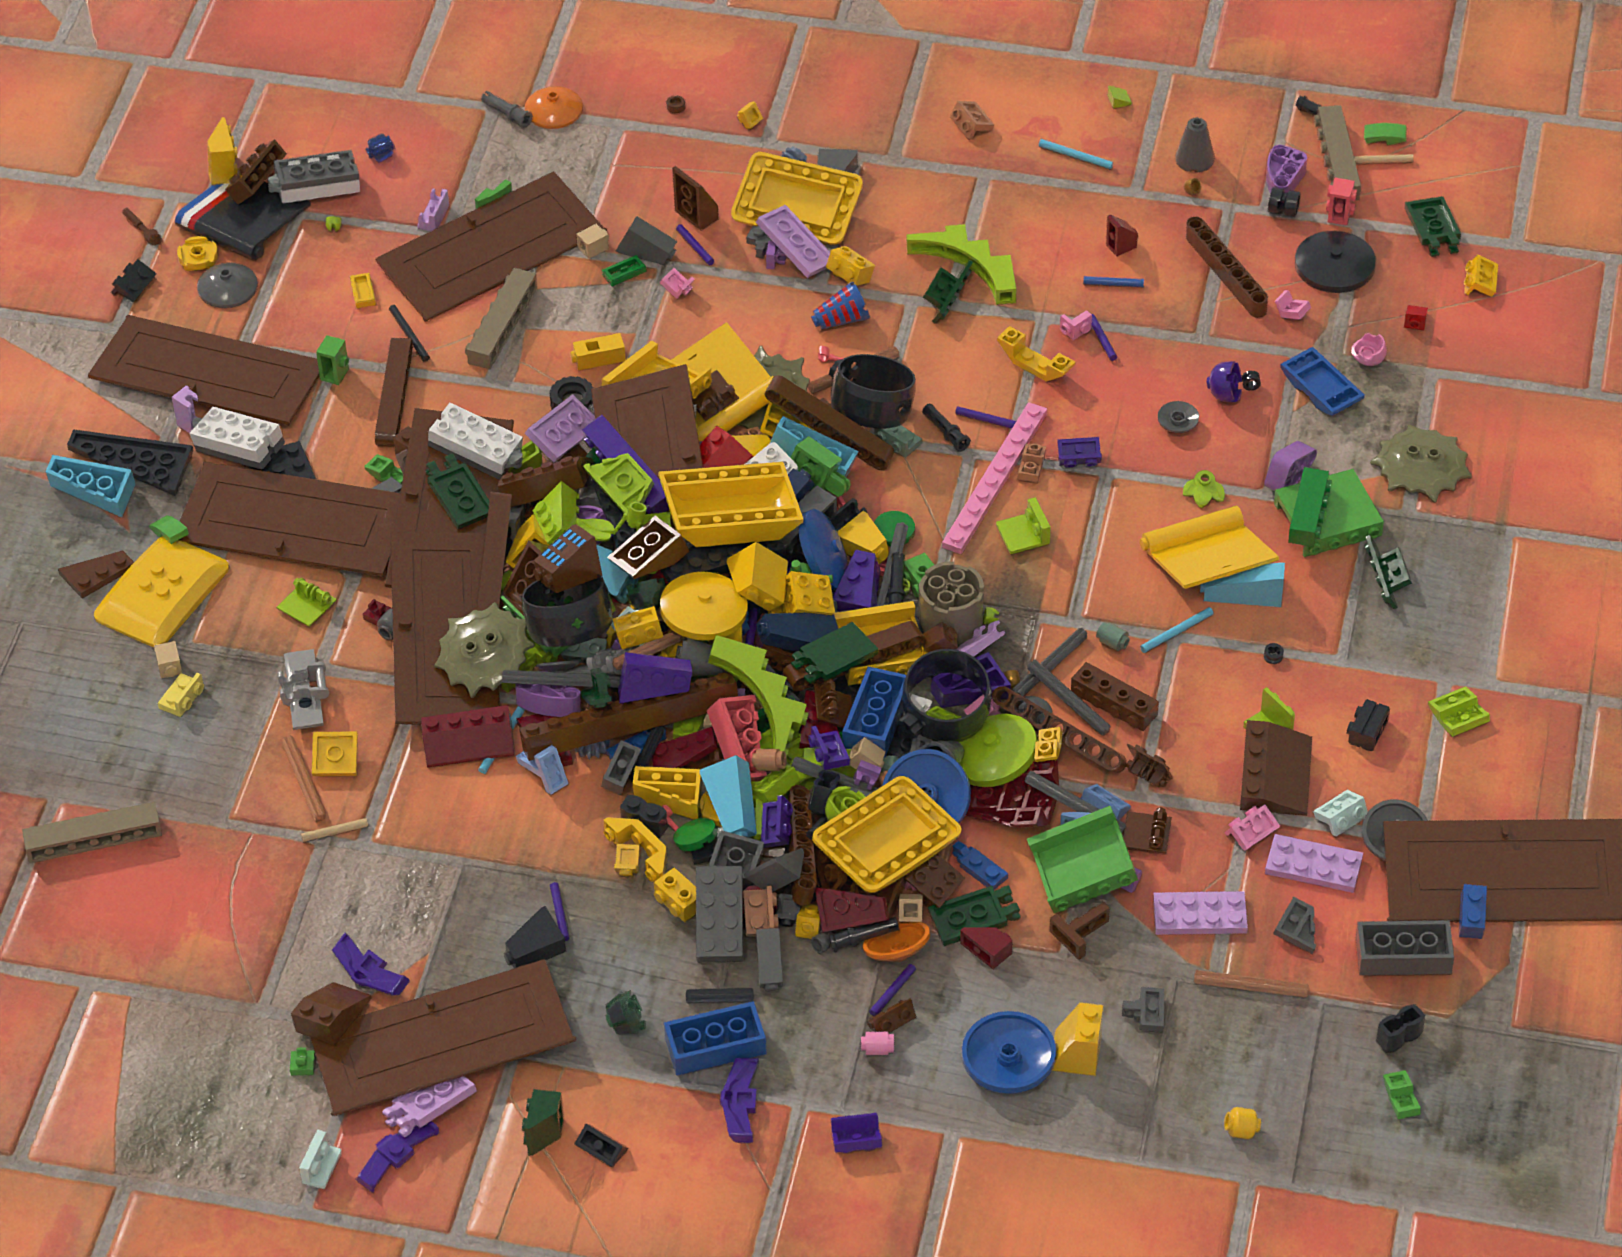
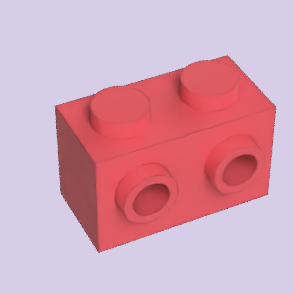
M1335 178L1333 185H1329L1327 197H1330V199L1327 200L1326 211H1329L1328 223L1347 226L1350 215L1354 216L1356 204H1353L1352 201L1356 200L1357 189H1354L1355 181Z

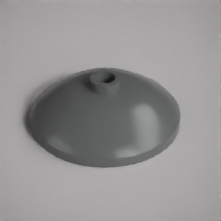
M238 263L215 265L206 270L200 276L197 283L200 298L208 305L217 308H232L246 303L254 296L258 287L255 273L247 266Z
M1398 799L1385 800L1374 805L1367 812L1362 824V837L1371 853L1385 861L1383 821L1428 820L1424 813L1410 802Z

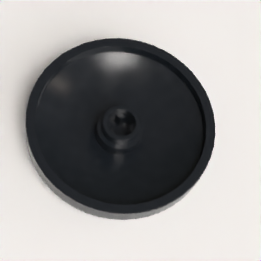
M1324 231L1313 234L1301 242L1295 254V269L1299 277L1306 284L1324 292L1344 293L1361 288L1369 282L1375 271L1376 258L1370 245L1360 237L1343 231Z

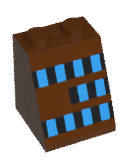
M577 524L568 528L534 560L535 569L533 573L536 580L541 581L542 584L555 593L597 578V574L603 576L595 537Z

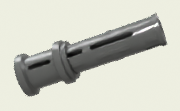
M485 91V94H482L481 101L506 114L510 121L518 122L523 128L531 123L533 115L530 111H524L519 105L510 104L489 91Z

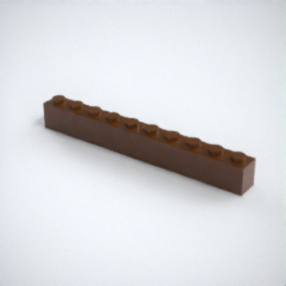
M729 672L719 673L710 678H700L691 682L688 692L624 703L614 701L604 707H592L589 710L572 712L559 718H550L544 722L530 723L525 727L519 728L523 751L528 761L534 760L536 754L551 745L560 753L707 714V710L718 699L738 697L737 684Z

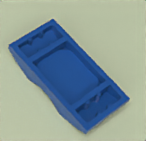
M1314 347L1305 350L1280 365V368L1294 388L1304 391L1315 407L1328 415L1333 416L1365 398V395Z

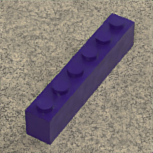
M600 415L582 429L586 436L583 440L590 449L593 447L596 449L595 454L601 462L603 459L616 458L619 455L628 453L653 480L654 485L643 503L647 508L646 512L648 514L663 513L669 510L659 478L603 415Z

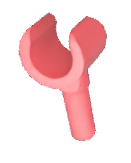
M826 346L819 347L818 359L820 362L844 359L829 354V348Z
M663 805L662 807L667 811V824L676 832L679 827L670 818L673 812L668 806Z

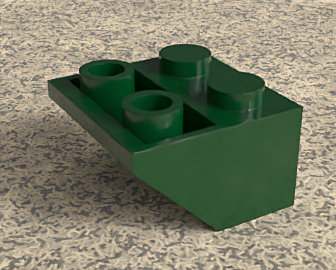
M533 1089L532 1098L527 1099L526 1112H528V1116L523 1118L522 1132H525L523 1144L527 1145L528 1155L533 1156L560 1139L564 1123L561 1092Z

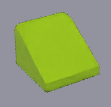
M1108 86V98L1113 108L1132 105L1126 90Z

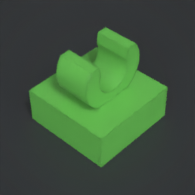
M296 1048V1051H291L290 1075H314L315 1051H307L306 1048Z

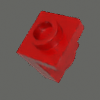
M1408 305L1404 328L1424 330L1428 308Z

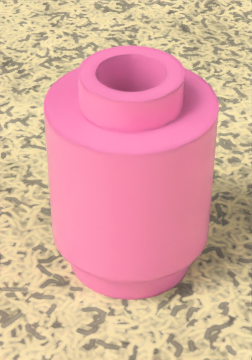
M866 1032L865 1037H861V1051H866V1055H888V1053H894V1034H888V1032Z

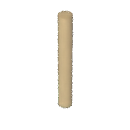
M1413 154L1354 156L1356 164L1413 162Z
M367 818L301 833L302 841L306 842L368 827Z

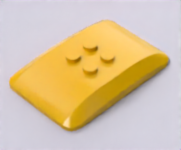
M757 152L750 158L731 209V215L739 223L757 227L756 221L758 217L786 205L821 243L837 245L845 237L863 187V181L859 175L765 152Z
M162 536L130 566L96 608L94 619L101 625L151 647L167 643L227 574L229 564L225 559L189 543L177 540L170 544Z
M898 776L817 828L813 833L812 839L815 845L863 890L877 892L908 874L951 844L960 836L961 826L910 778Z

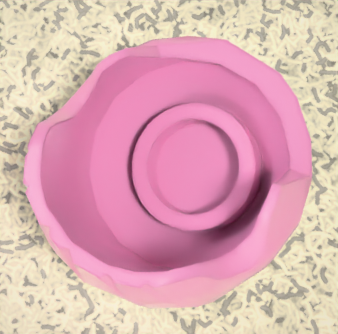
M1367 333L1353 344L1351 353L1359 363L1365 366H1376L1386 357V343L1380 334L1374 336Z

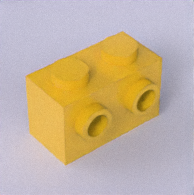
M842 246L831 250L826 268L831 270L835 276L847 281V284L854 282L856 286L870 283L875 265L849 247Z
M671 869L654 882L655 899L660 904L663 903L667 906L673 916L679 917L685 923L696 915V886L677 869Z

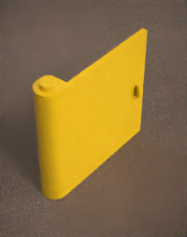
M727 322L671 359L680 365L687 364L689 369L700 374L708 367L711 368V373L718 370L726 382L734 387L735 393L739 397V399L707 421L696 411L699 442L703 441L716 426L727 432L769 403L764 393L774 376H770Z
M1237 505L1143 533L1140 539L1142 550L1146 551L1184 589L1279 561V556L1244 525L1242 512Z

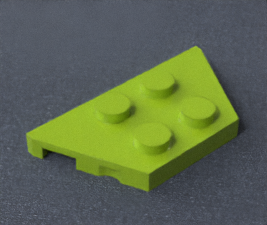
M628 453L619 455L616 458L603 459L602 463L590 466V463L583 466L585 471L623 513H628L629 505L632 502L643 504L654 485L653 480Z

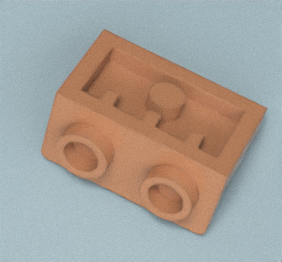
M957 101L950 115L967 139H972L976 131H992L994 127L993 122L976 102Z
M767 886L765 890H743L746 937L756 936V929L778 928V915L773 914V906H777L776 892L772 893V886Z

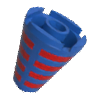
M851 282L816 308L811 318L815 327L819 326L822 330L869 319L870 315L868 309L864 310V305L866 304L856 284Z

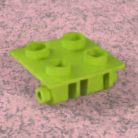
M296 578L293 582L295 590L276 608L310 627L337 599L332 597L329 592L320 590L313 583L309 584L304 578Z

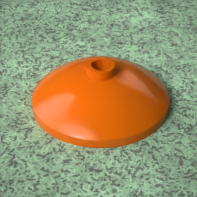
M549 86L539 89L529 96L525 103V111L532 113L533 118L531 122L534 125L547 129H558L569 126L579 119L583 111V103L576 92L565 87Z
M898 922L900 931L865 940L863 943L864 953L878 961H904L915 955L927 944L931 935L929 927L922 922Z

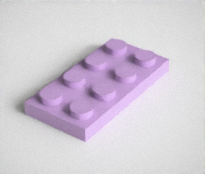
M786 205L758 217L756 224L807 278L827 269L826 264L830 252Z
M572 394L529 427L525 434L547 457L555 462L586 437L582 429L594 421L595 416Z
M1275 834L1265 867V874L1354 893L1363 853Z
M1244 891L1153 893L1156 935L1247 933Z

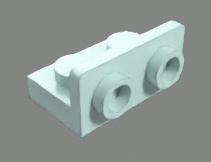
M1346 790L1313 812L1315 819L1328 824L1332 835L1336 837L1362 821L1368 810L1364 797Z
M317 1130L299 1167L302 1184L320 1189H325L342 1153L340 1148L330 1146L327 1133Z

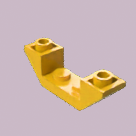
M1010 326L997 337V341L1013 364L1044 381L1064 376L1075 365V361L1060 353L1050 360L1026 347V335Z
M608 817L603 820V833L608 841H613L617 845L624 844L632 838L636 845H640L645 849L646 854L649 856L645 860V875L649 881L655 882L665 874L667 865L666 846L640 820Z

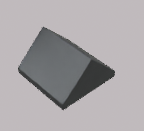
M801 848L775 857L744 873V876L762 890H765L767 886H772L773 892L800 878L804 850Z

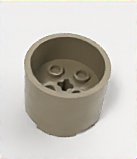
M942 562L930 567L925 571V575L919 584V621L924 633L939 623L944 622L957 632V644L972 639L974 630L983 625L984 583L981 575L971 566L967 568L954 565V562Z

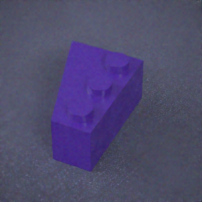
M855 550L833 596V600L837 602L838 612L877 606L880 567L875 553Z
M625 652L618 688L619 703L688 692L692 676L690 660Z
M989 652L976 657L985 668L989 677L991 699L992 693L997 687L1004 686L1010 689L1011 684ZM941 673L932 678L930 692L941 708L972 704L983 695L980 688L964 676L953 673ZM1004 692L1001 695V699H1008V693Z

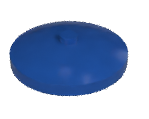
M812 509L802 514L804 520L799 525V538L802 550L813 574L833 575V583H830L831 590L836 592L848 567L847 555L841 538L831 521L821 511Z
M920 749L905 754L890 767L884 778L883 785L898 776L908 777L959 824L961 823L970 805L971 788L966 772L955 759L937 750Z
M1015 1011L997 1012L981 1018L968 1030L962 1044V1060L969 1076L980 1086L998 1093H1020L1038 1086L1049 1076L1056 1059V1045L1050 1030L1035 1017Z

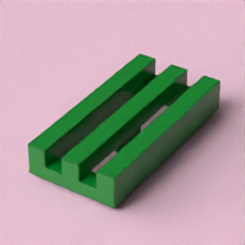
M635 255L603 269L602 275L606 277L607 282L610 281V285L613 287L643 274L647 270L644 263Z

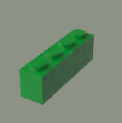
M1304 467L1290 524L1288 543L1314 547L1315 539H1320L1321 526L1318 525L1319 523L1323 524L1325 511H1322V508H1327L1328 496L1326 492L1330 493L1332 480H1328L1329 471Z

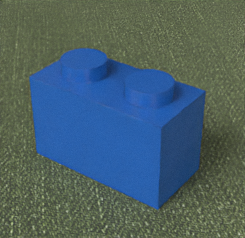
M1463 885L1460 899L1459 937L1482 939L1485 930L1487 886Z

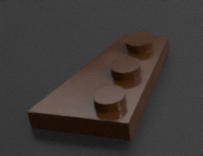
M122 550L58 568V572L83 599L123 576L134 561Z

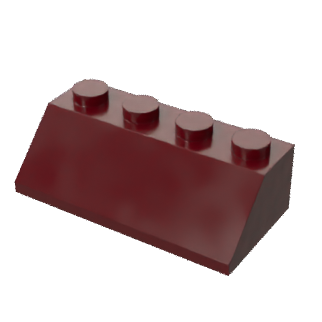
M508 705L421 718L427 768L515 755L512 720Z

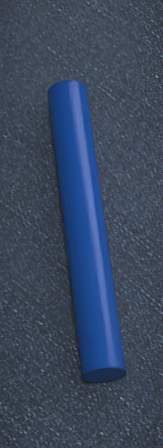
M1084 276L1083 284L1144 287V279Z

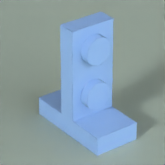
M551 745L536 754L534 760L528 761L524 751L516 755L518 764L542 778L545 790L550 795L569 784L558 751L554 746Z

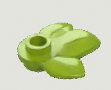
M1207 470L1199 471L1195 478L1187 481L1183 487V496H1193L1196 504L1201 509L1211 499L1223 502L1225 498L1223 486L1216 482L1213 473ZM1201 478H1207L1208 481H1202Z

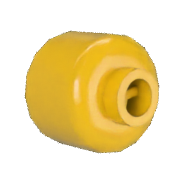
M1234 1107L1225 1115L1224 1128L1231 1137L1251 1139L1256 1132L1260 1131L1261 1119L1257 1117V1113L1253 1109Z

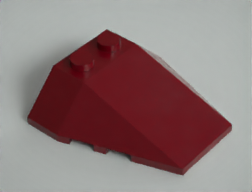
M1058 759L1035 762L1034 760L1023 774L1002 785L978 787L970 784L971 799L966 815L1016 828L1050 825L1057 800L1027 784L1025 778L1030 771H1033L1059 786Z

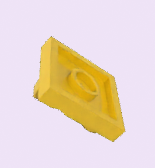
M313 732L312 776H357L358 732Z

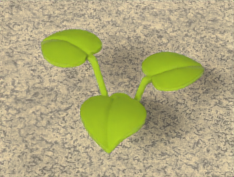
M632 502L629 505L628 513L623 514V518L615 529L609 521L603 519H580L577 517L576 522L578 526L593 535L596 541H608L611 539V534L614 535L618 532L625 520H627L631 528H636V532L654 516H657L671 527V513L663 512L645 515L646 506L640 502Z

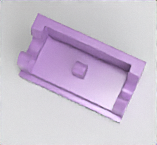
M432 189L430 193L431 199L424 213H420L418 217L417 229L432 231L439 227L449 207L448 190L442 189L441 197L435 194V189Z
M186 385L172 396L177 426L190 433L194 429L193 419L198 418L195 416L193 399L198 401V396Z

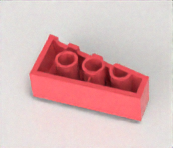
M755 695L718 699L707 710L724 759L735 755L749 762L751 781H761L767 776L766 771H757L756 767L752 764V756L756 753L757 749H760V740L762 739L761 731H758L757 720L759 718L758 711H755L754 707L756 702Z

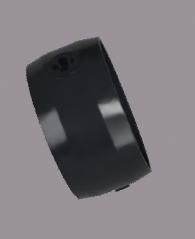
M871 354L852 355L835 361L829 370V376L833 380L830 394L831 407L858 425L868 428H894L907 421L912 410L916 391L915 375L907 366L896 360ZM855 362L856 365L851 368V365Z
M597 574V578L561 591L556 595L553 594L555 592L545 587L541 581H535L530 584L522 594V609L526 627L532 640L537 644L549 647L580 644L600 636L612 624V605L609 591L600 574ZM571 596L572 601L568 604L565 603V598ZM549 601L555 603L554 606L547 607V604ZM576 618L583 621L578 629L572 626Z
M955 649L934 650L918 658L908 670L903 684V709L905 715L899 719V725L902 727L903 732L909 737L915 738L921 735L934 742H962L975 735L986 722L991 708V684L985 668L970 654ZM953 673L973 681L980 688L985 698L980 706L971 714L958 719L941 720L921 712L913 704L909 696L914 687L925 678L935 674Z

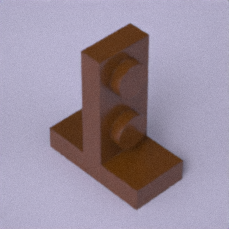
M1103 902L1097 907H1092L1080 918L1073 919L1069 925L1056 913L1050 917L1049 931L1080 960L1086 956V941L1083 938L1109 922L1110 907Z

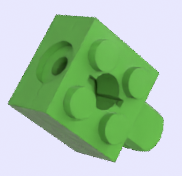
M810 436L796 445L791 459L797 464L799 472L803 469L812 475L810 479L815 483L812 490L819 486L839 497L850 489V480L837 471L842 458Z

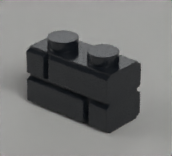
M1368 699L1365 700L1362 707L1358 706L1354 715L1356 719L1354 722L1350 721L1346 734H1349V744L1357 747L1361 746L1362 749L1372 752L1389 720V706L1377 704Z

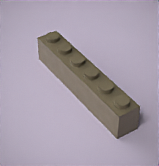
M1341 105L1318 107L1317 115H1314V125L1318 127L1317 137L1318 140H1321V153L1325 154L1324 166L1328 167L1327 179L1331 181L1330 185H1333L1335 178L1355 181L1354 189H1357L1355 201L1360 200L1361 183Z
M513 268L511 274L506 276L504 286L498 290L497 298L494 302H491L489 311L486 316H483L479 329L475 330L472 341L466 345L465 354L467 355L468 364L487 369L492 368L537 289L536 273Z
M155 802L22 829L29 863L162 836Z

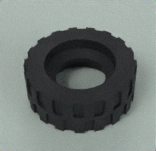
M569 376L557 380L551 386L549 392L551 410L563 402V396L577 393L583 397L580 402L592 412V409H594L591 393L592 383L578 376Z

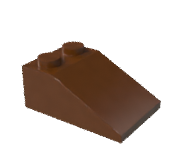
M674 166L672 173L675 211L702 231L719 220L718 204L699 183Z
M654 516L611 553L608 559L633 579L674 565L689 552V549L680 533L657 516Z
M529 540L501 594V597L504 596L523 616L522 594L530 584L537 581L533 573L535 569L534 560L549 547L546 544Z
M814 843L815 869L819 886L826 889L840 890L846 883L848 875Z
M332 982L305 996L291 1012L295 1030L297 1033L335 1045L369 1003L372 996Z

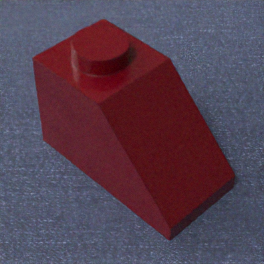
M1111 214L1108 215L1106 245L1116 257L1136 249L1138 239L1136 229L1132 228L1127 221Z
M966 927L960 930V944L993 970L1012 955L1013 940L1007 933L1001 932L996 927Z

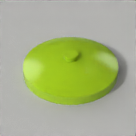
M997 714L988 716L983 727L975 735L959 742L964 748V757L960 765L966 772L970 784L978 787H993L1010 782L1023 774L1035 760V742H1038L1035 730L1027 720L1017 715Z

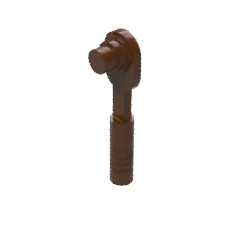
M125 208L122 211V214L144 233V239L149 244L158 245L161 243V235L156 229H148L130 209Z

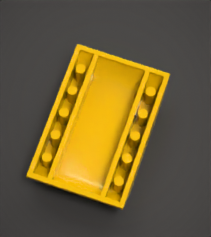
M783 462L661 471L658 473L676 531L695 547L780 540L803 523L804 519Z

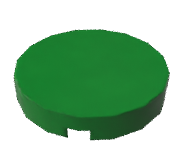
M888 511L875 519L874 524L885 537L887 546H891L897 523L904 522L908 525L904 545L909 542V539L914 537L915 523L913 518L907 513Z
M699 818L679 827L674 833L673 840L680 850L693 851L704 847L703 843L707 841L711 843L716 837L718 829L713 820Z

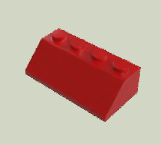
M718 426L700 444L703 468L744 465L753 458V455L732 435Z

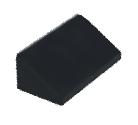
M587 1123L574 1143L611 1167L628 1150V1147Z

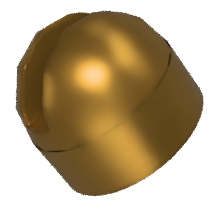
M1192 178L1185 182L1184 190L1186 193L1198 194L1201 191L1199 179Z
M1009 670L1003 673L1011 684V689L1020 682L1017 670Z

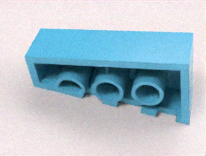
M784 416L781 418L770 443L775 442L791 458L796 445L810 436L842 458L837 471L847 478L858 454L857 450Z
M52 455L46 469L50 486L119 517L123 516L135 487V480L131 469Z

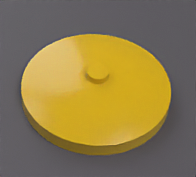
M693 572L677 577L665 587L660 599V613L666 625L677 634L695 640H714L716 635L721 637L731 635L742 626L747 616V598L737 593L733 580L712 572Z

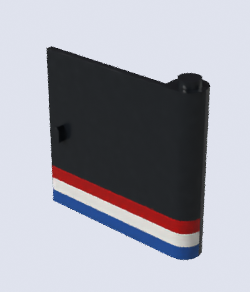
M264 181L252 196L237 204L225 190L230 183L212 185L181 208L175 217V225L195 235L206 237L207 240L214 241L215 244L255 261L261 258L264 253L263 242L308 208L311 202L301 200L292 203H282L280 194L278 192H269V183Z

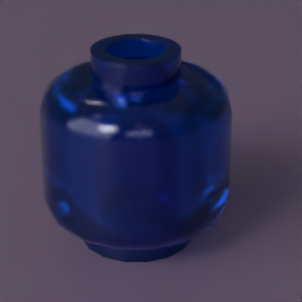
M383 133L370 138L367 141L368 148H365L369 158H374L377 162H382L392 157L394 154L393 150L396 149L390 136H386Z

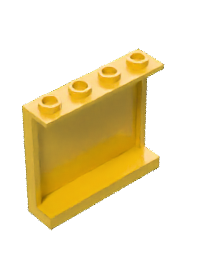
M650 341L602 378V386L680 366V364L659 355L658 343ZM710 367L701 374L688 368L693 399L710 387L712 383Z
M914 601L834 613L838 629L853 622L866 636L907 621H913L918 627L915 619L916 607ZM922 645L918 649L874 665H869V667L907 675L912 664L927 652L924 650V645ZM868 666L850 668L849 674L845 675L848 685L861 684Z

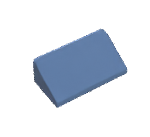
M1098 784L1085 788L1081 799L1099 809L1111 806L1118 820L1131 808L1130 804Z

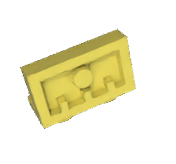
M180 673L159 700L158 708L181 717L186 710L190 709L195 698L203 692L202 675L196 673L192 678Z

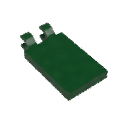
M1443 196L1405 202V210L1421 244L1428 245L1431 257L1439 256L1438 248H1440L1441 242L1448 243L1451 254L1459 252L1457 245L1460 243L1461 232Z
M452 453L445 456L446 462H444V465L447 469L440 472L435 461L426 464L428 467L425 470L428 476L427 483L457 530L488 517L490 501L465 462L459 464Z
M851 622L801 647L800 651L792 654L795 661L791 662V665L798 670L804 665L810 664L805 668L808 675L804 676L808 683H813L821 677L827 681L878 655L879 648Z
M989 886L947 900L940 908L935 905L929 906V915L943 947L959 942L960 930L962 928L996 927L999 929L1008 926L1007 920H1019L1021 916L1017 903H1012L1004 908L1000 905V903L1008 904L1013 901L1010 887L1004 886L994 891L993 887Z

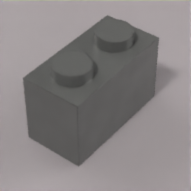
M621 740L603 777L601 787L621 795L640 756L641 749Z

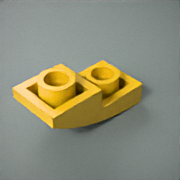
M1060 727L1039 730L1038 742H1035V762L1058 759L1063 733Z

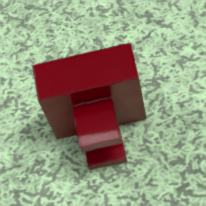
M373 599L368 604V609L363 613V619L377 626L378 620L391 607Z

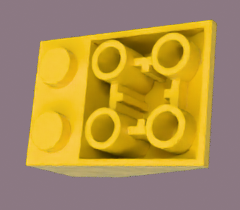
M223 117L207 141L208 174L211 185L227 184L232 176L238 174L237 163H235V159L238 157L237 148L234 147L231 126L227 125L225 117Z

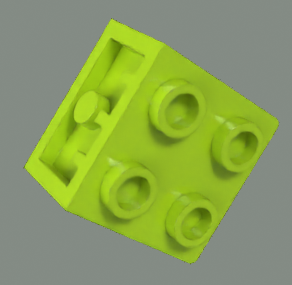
M1036 497L1028 499L1025 514L996 522V527L1010 554L1050 544L1051 527Z
M1266 687L1262 692L1261 711L1247 720L1271 722L1293 730L1295 713L1291 707L1286 706L1280 700L1276 693L1271 692ZM1247 720L1244 721V726H1243V727H1244L1245 729H1246Z

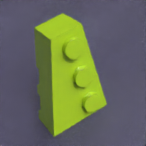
M562 481L542 501L538 502L533 510L549 545L568 528L577 524L576 514L579 513V507L576 506V500L579 499V493Z

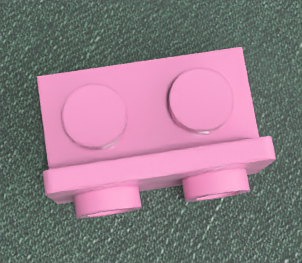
M1266 805L1259 809L1254 806L1245 812L1247 817L1242 820L1238 817L1228 824L1230 828L1224 833L1226 836L1232 834L1243 851H1246L1278 829L1280 825Z

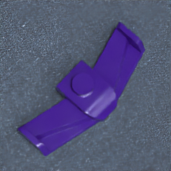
M346 932L332 949V952L351 976V980L361 987L367 986L390 995H399L410 982V979L404 975L385 970L384 968L388 963L368 949L363 955Z
M735 1058L724 1089L721 1091L720 1105L723 1107L728 1134L737 1143L753 1142L747 1113H755L757 1089L749 1088L759 1064V1059Z
M430 1121L422 1127L415 1125L411 1134L407 1137H403L399 1133L385 1136L376 1144L375 1152L355 1180L373 1193L374 1188L390 1165H393L396 1169L402 1166L414 1155L413 1146L433 1135L439 1134L438 1126Z

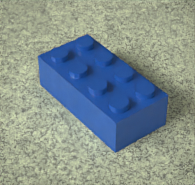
M868 666L842 731L845 749H852L853 746L866 737L885 751L884 758L886 757L904 710L903 684L906 677L905 674Z
M754 1001L663 1022L665 1041L676 1076L734 1062L735 1058H752L767 1054L766 1037Z

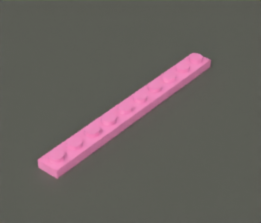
M1028 402L944 538L942 548L959 554L963 553L1021 458L1026 443H1030L1046 417L1047 408Z

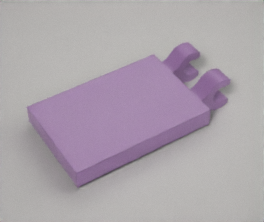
M999 621L990 623L987 633L983 635L982 631L986 627H978L974 630L973 638L967 640L955 650L963 651L974 657L997 639L1004 636L1005 631H997L996 626L1000 623Z
M463 1076L398 1096L392 1100L393 1106L385 1108L382 1113L389 1118L385 1120L387 1125L393 1127L397 1124L402 1128L398 1133L403 1137H407L411 1134L415 1125L418 1127L424 1126L477 1092L475 1084Z

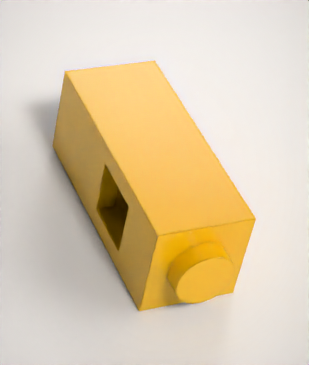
M620 333L573 342V351H570L571 361L576 363L578 371L626 361L625 346Z

